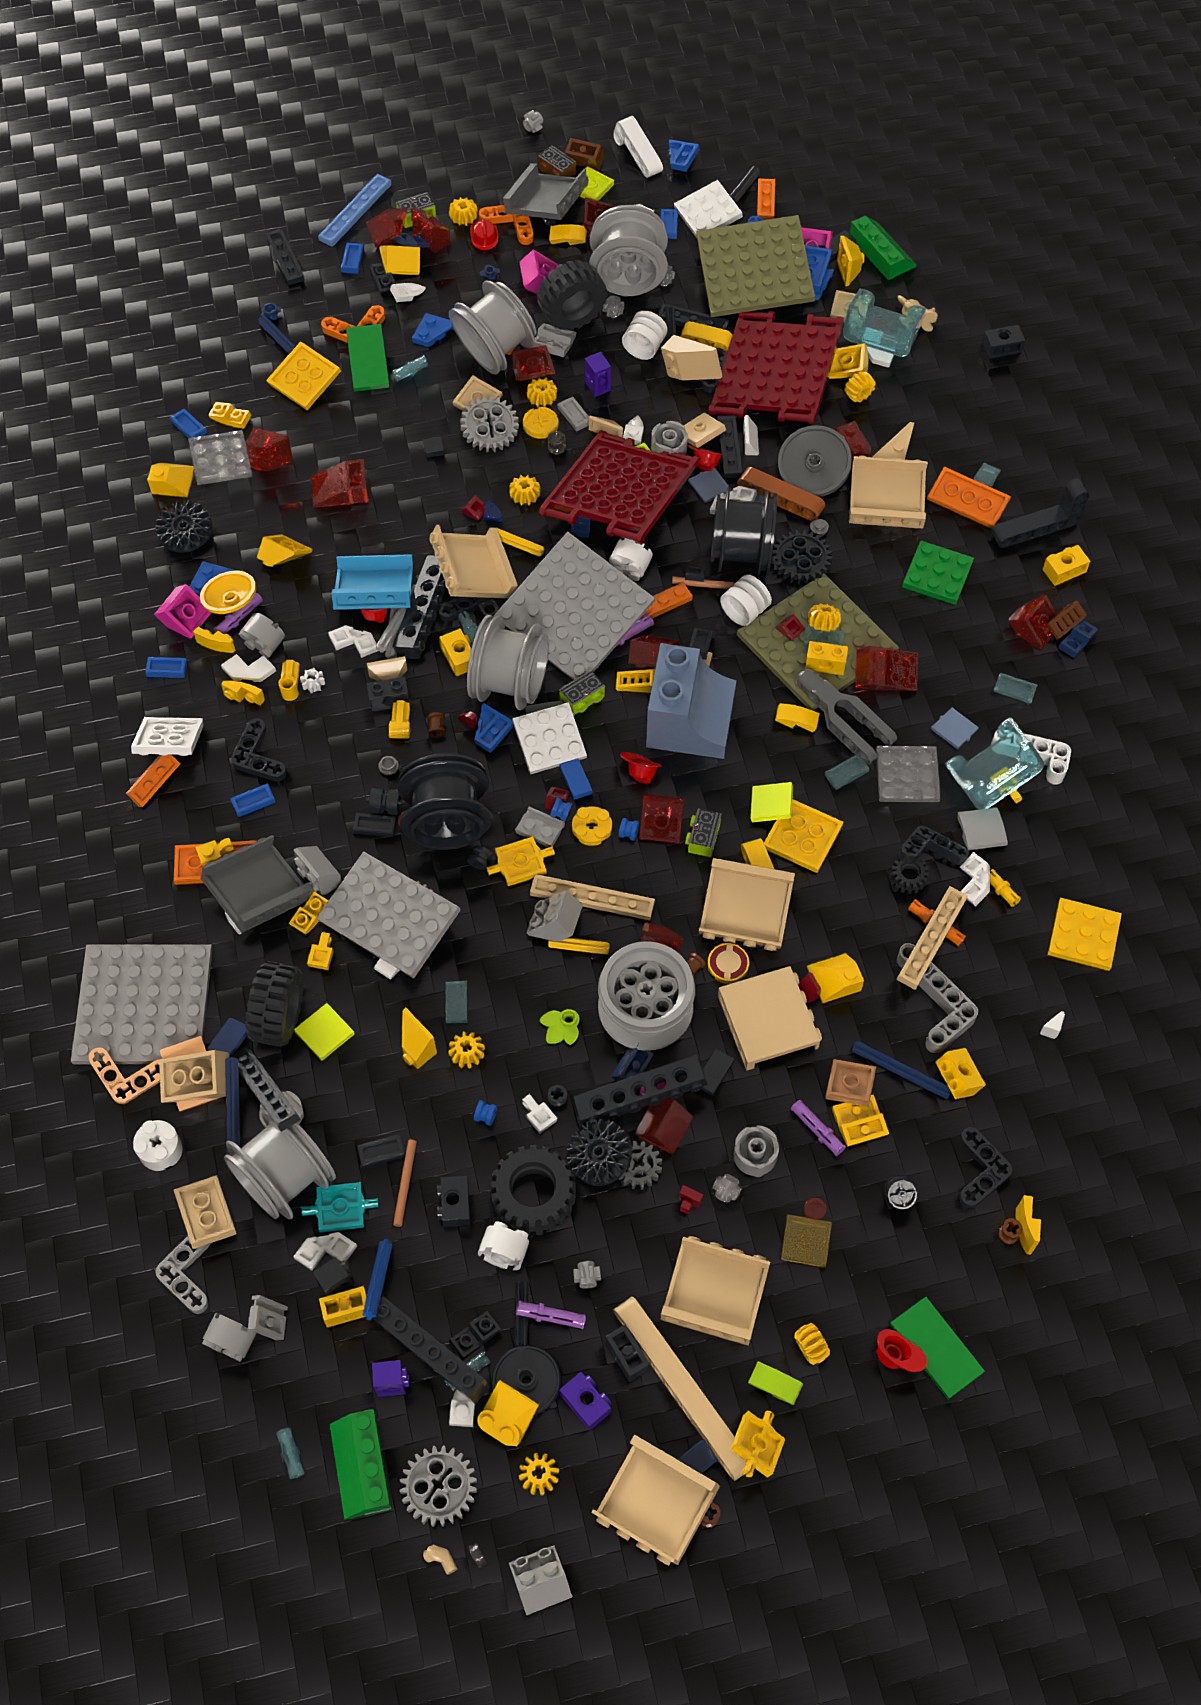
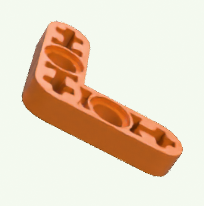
M504 205L484 207L479 210V221L484 219L492 224L514 222L518 241L523 245H529L533 242V229L529 216L515 214L501 216L499 213H506ZM524 222L527 225L521 226L519 223Z
M379 305L372 306L357 327L365 326L366 324H382L385 320L384 308ZM326 317L321 322L322 331L325 334L347 343V333L341 334L340 332L349 327H356L333 317Z

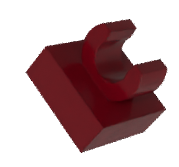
M683 1185L679 1192V1200L683 1201L680 1211L689 1214L692 1206L699 1209L703 1201V1194Z

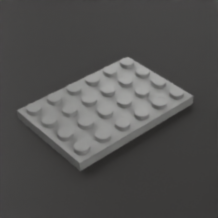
M363 851L317 919L414 978L461 909Z

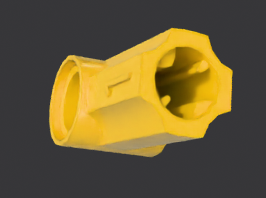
M286 660V662L282 663L281 679L278 682L282 698L286 701H293L299 695L300 664L294 660Z
M397 700V702L393 703L392 721L389 722V738L410 739V703L404 700Z

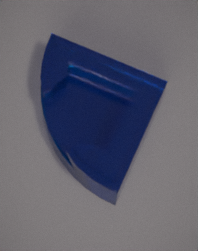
M486 500L484 520L502 522V513L493 502Z

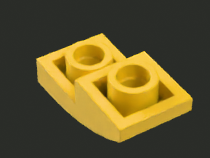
M570 224L551 226L549 241L551 244L568 242L569 245L586 243L587 227Z
M216 402L209 413V417L220 423L244 429L251 414L249 410L234 409L229 403Z
M200 627L193 631L196 642L202 646L220 652H235L234 640L230 635L223 634L220 631L213 635L209 630H203Z
M223 681L221 683L224 695L230 700L234 699L241 702L245 698L248 702L256 703L260 706L265 701L262 690L255 686L237 681Z
M780 703L775 721L790 728L798 725L814 732L817 729L820 713L804 707Z
M313 892L304 907H299L289 924L305 935L308 934L319 922L317 917L329 900Z

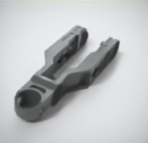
M811 669L800 671L797 677L799 688L824 712L827 728L863 763L870 765L877 758V754L865 740L834 712L835 704L844 707L862 725L865 724L874 733L876 738L878 737L886 745L891 746L897 740L895 732L858 697L840 693L830 682L822 679Z

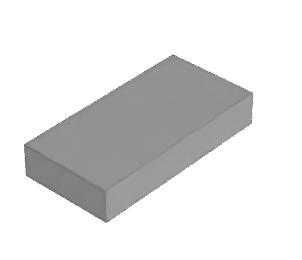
M574 397L558 403V409L576 432L589 426V416Z

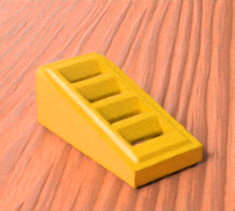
M655 669L617 672L616 690L651 693ZM624 678H627L626 684H623Z

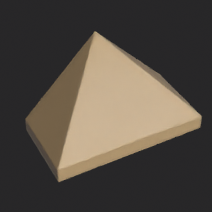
M589 416L590 431L599 433L600 430H603L607 434L623 438V427L615 421Z
M405 656L367 663L369 677L376 681L399 678L407 671Z

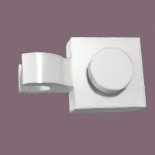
M530 1094L522 1099L524 1101L522 1104L530 1112L527 1114V1119L540 1134L557 1121L556 1116L544 1102L538 1106Z

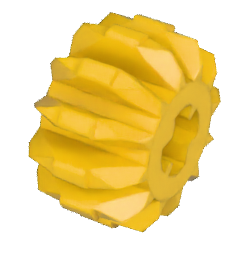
M460 197L459 200L454 199V202L450 203L449 216L453 223H458L459 226L462 224L467 226V223L473 224L478 212L473 200H468L467 197L465 199Z
M859 371L857 374L854 373L852 378H849V382L845 384L846 388L844 391L854 402H862L863 399L867 400V397L875 390L874 386L876 383L869 373Z
M539 377L537 381L532 379L531 384H528L527 397L531 405L536 404L537 408L540 405L545 407L546 404L552 405L553 401H556L557 388L553 380L548 381L547 377L543 380Z
M520 475L519 479L514 478L513 482L510 483V496L515 503L520 502L521 506L524 503L530 505V502L536 503L537 498L540 496V484L536 482L535 477L530 478L529 475L526 477Z
M820 603L819 605H813L808 614L809 626L814 627L815 630L835 631L841 621L840 610L828 604L823 605Z
M463 1031L461 1038L455 1035V1042H450L449 1044L451 1048L448 1051L449 1056L452 1057L454 1064L459 1062V1067L461 1068L465 1064H467L468 1068L472 1067L471 1063L478 1065V1058H484L482 1051L485 1050V1045L481 1043L480 1036L475 1038L473 1032L466 1036V1033Z
M814 1324L804 1325L795 1332L796 1342L810 1364L820 1363L830 1355L825 1339Z
M534 1453L535 1461L532 1462L529 1457H526L525 1461L528 1466L520 1465V1470L525 1473L519 1475V1480L525 1481L523 1484L524 1489L532 1485L530 1491L532 1495L536 1493L537 1488H539L540 1495H544V1487L552 1491L553 1487L550 1482L558 1483V1478L553 1475L559 1473V1468H552L555 1464L554 1459L546 1463L547 1454H544L542 1459L539 1460L538 1453ZM537 1469H541L542 1473L545 1471L541 1479H537V1476L533 1477Z

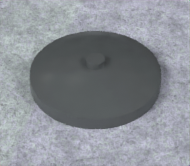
M817 425L807 426L792 433L781 446L778 456V467L782 480L818 497L828 495L840 488L849 476L852 464L851 451L843 436L831 428Z

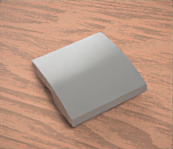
M543 323L538 328L535 346L532 349L564 357L575 339L576 332L567 329L561 330Z
M997 807L958 812L957 819L963 830L962 838L968 850L1005 846L1008 844L1005 828Z

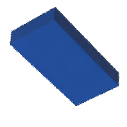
M661 209V220L665 225L668 239H677L678 210Z
M346 244L341 265L342 272L359 274L364 244Z
M185 409L170 417L171 422L192 442H195L207 433L206 428Z
M148 657L145 674L147 677L185 678L188 661L186 658Z
M578 758L560 764V770L574 800L592 794V788Z
M268 783L230 798L238 817L276 803Z

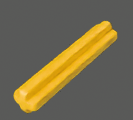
M497 528L501 542L538 557L543 555V546Z
M566 938L559 942L548 940V946L557 949L607 955L610 948L608 942L577 938Z

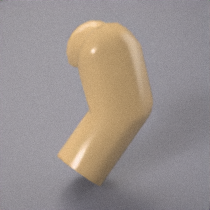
M431 1545L424 1551L423 1557L425 1561L441 1562L447 1575L457 1570L447 1549Z

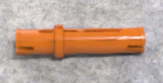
M917 899L908 908L909 911L921 918L924 924L929 923L935 912L933 909L930 910L921 904ZM951 926L945 937L959 947L966 938V935Z

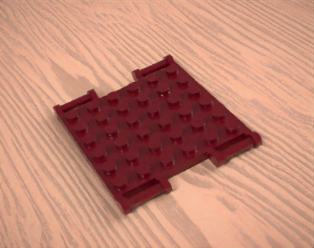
M752 311L739 313L721 371L722 377L718 381L712 403L709 405V415L727 414L744 418L747 409L779 412L778 421L782 422L791 420L815 424L842 331L844 318L841 316L837 318L817 317L814 314H808L806 325L775 323L774 311H769L768 313ZM746 318H749V319H762V320H767V322H762V321H749V320H745V319H746ZM813 324H826V325H836V326H835V327L813 326Z
M600 430L541 505L539 515L561 519L571 525L576 524L579 516L609 524L606 529L607 535H616L642 545L649 531L693 470L698 468L701 458L677 452L669 453L663 451L662 454L637 448L634 447L635 440L632 438L625 439ZM550 508H555V509H558V510H562V511H565V512H569L570 514H567V513H564V512H560V511H557V510H553V509H550ZM617 527H621V528H624V529H627V530H631V531H634V532H638V533L636 534V533L629 532V531H626V530H623V529H619V528H617Z

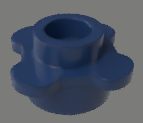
M486 265L485 269L480 272V276L484 277L485 281L493 282L497 279V274H500V269Z
M267 303L263 307L264 312L261 313V317L265 315L271 320H276L281 309L274 303Z

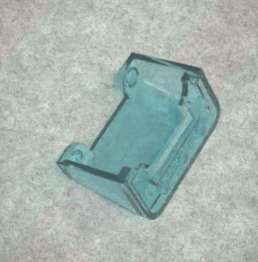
M860 288L847 310L843 328L845 339L858 344L865 343L867 347L893 355L907 356L916 339L927 308L914 305L909 308L907 315L874 306L875 297L873 293Z
M1011 717L999 725L997 733L1000 739L971 760L967 761L963 756L959 755L944 763L978 810L988 809L1037 775L1044 767V761Z

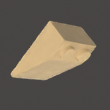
M673 335L661 347L667 374L672 378L700 380L720 379L722 377L717 349L676 335Z
M212 1050L159 1059L161 1103L226 1097L225 1060L229 1058V1053Z

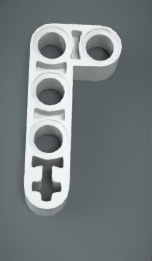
M630 116L618 121L613 134L615 142L619 146L623 144L627 146L644 176L648 178L662 172V162L636 119Z
M1007 729L997 730L991 743L992 750L997 754L1047 765L1046 779L1051 784H1060L1065 777L1071 755V749L1065 743Z

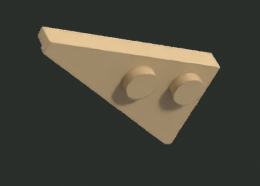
M909 422L872 458H900L905 460L914 423Z

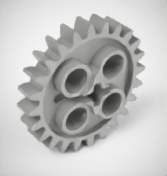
M492 395L489 400L483 396L482 401L477 397L476 403L470 401V407L465 406V412H462L460 424H462L461 431H464L463 437H467V443L473 441V448L479 445V451L483 447L486 448V452H489L490 448L496 452V447L503 450V444L508 447L509 441L513 442L514 436H517L519 424L518 417H515L516 410L511 411L512 405L506 406V400L501 403L500 397L496 401L493 400ZM485 410H488L489 412L490 425L492 426L493 438L490 436L489 423L487 422V414ZM493 413H499L500 415L495 416ZM475 416H482L483 418L478 419ZM502 429L504 432H498L496 430ZM479 432H485L486 434L481 435Z
M433 1446L432 1453L430 1454L426 1449H423L424 1456L420 1457L416 1453L417 1462L408 1461L411 1469H403V1473L407 1478L400 1479V1482L406 1487L400 1489V1493L407 1496L402 1499L403 1504L411 1503L407 1507L408 1513L415 1510L413 1517L416 1520L422 1516V1524H425L428 1519H431L432 1527L435 1526L437 1520H440L442 1527L445 1525V1519H449L454 1524L453 1516L457 1515L462 1519L461 1510L463 1509L468 1512L470 1510L466 1503H474L475 1501L470 1496V1493H477V1489L471 1486L477 1483V1479L470 1477L475 1473L474 1468L467 1469L470 1465L469 1460L462 1462L463 1453L455 1457L454 1448L449 1453H446L445 1446L442 1447L441 1452H437L436 1447ZM436 1463L443 1466V1470L439 1474L430 1472L431 1467ZM452 1468L453 1471L443 1480L447 1471ZM453 1478H459L462 1481L461 1486L457 1489L449 1487V1482ZM443 1480L442 1485L444 1488L442 1490L438 1488L435 1491L434 1483L439 1484ZM420 1483L428 1485V1490L424 1494L416 1493V1487ZM434 1492L429 1503L425 1504V1500ZM438 1498H445L447 1500L446 1506L442 1509L434 1507V1503Z

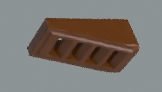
M1075 601L1067 604L1047 623V626L1055 638L1059 639L1081 622L1087 614L1079 602Z

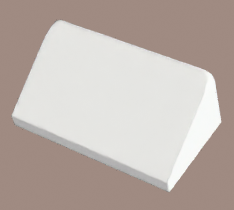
M745 415L743 425L745 454L758 455L757 426L748 415Z

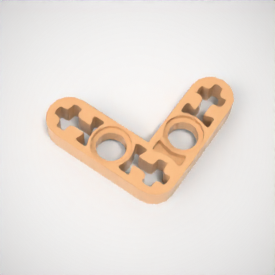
M95 1048L89 1054V1061L116 1103H128L160 1082L159 1073L153 1075L155 1080L152 1082L146 1073L148 1070L150 1074L155 1072V1066H160L159 1060L150 1063L124 1079L105 1049ZM96 1053L105 1055L102 1059L106 1065L109 1062L111 1063V1065L104 1067L100 1072L98 1069L102 1068L101 1064L98 1061H93L96 1058ZM109 1070L117 1073L116 1079L112 1082H108L104 1078L105 1073ZM139 1076H144L147 1079V1084L142 1088L135 1085V1079ZM131 1082V1085L136 1092L132 1094V1091L129 1090L125 1093L126 1098H117L116 1096L119 1094L118 1090L122 1089L124 1091L128 1089L129 1086L127 1085V1083Z

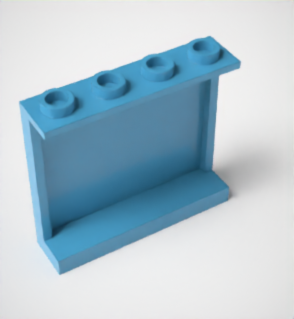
M412 555L337 556L335 589H332L334 610L410 608L413 581Z

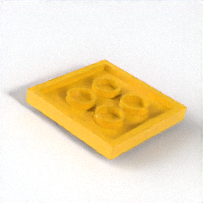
M300 341L266 381L273 388L308 410L338 376L341 370L338 366Z
M792 799V818L776 820L764 845L767 851L818 873L844 822Z
M1060 898L1048 955L1110 971L1122 913Z

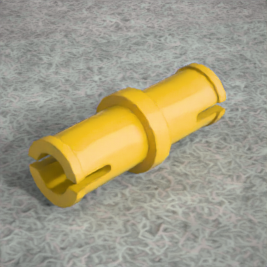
M991 869L990 884L995 888V893L1001 895L1011 907H1014L1013 903L1017 905L1021 897L1011 889L1008 881H1004L994 869Z

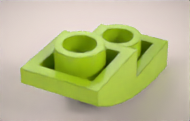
M759 1361L748 1382L750 1385L794 1405L803 1386L802 1382Z

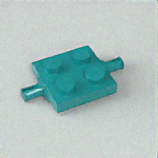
M361 1182L331 1185L327 1189L316 1187L317 1199L315 1205L302 1206V1215L316 1214L320 1233L364 1228L365 1209L378 1208V1198L365 1200L362 1195Z

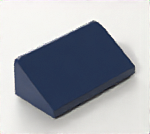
M229 1018L207 1051L228 1052L229 1058H232L247 1036L245 1024Z
M628 1047L611 1077L616 1081H621L643 1073L654 1053L650 1050L643 1051L638 1050L637 1047L633 1049Z
M702 1439L681 1456L678 1461L702 1474L717 1462V1459Z

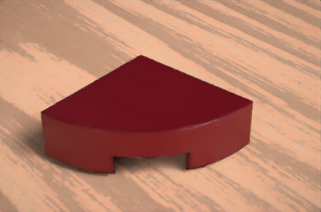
M462 712L458 717L459 721L471 729L477 726V717L473 712Z

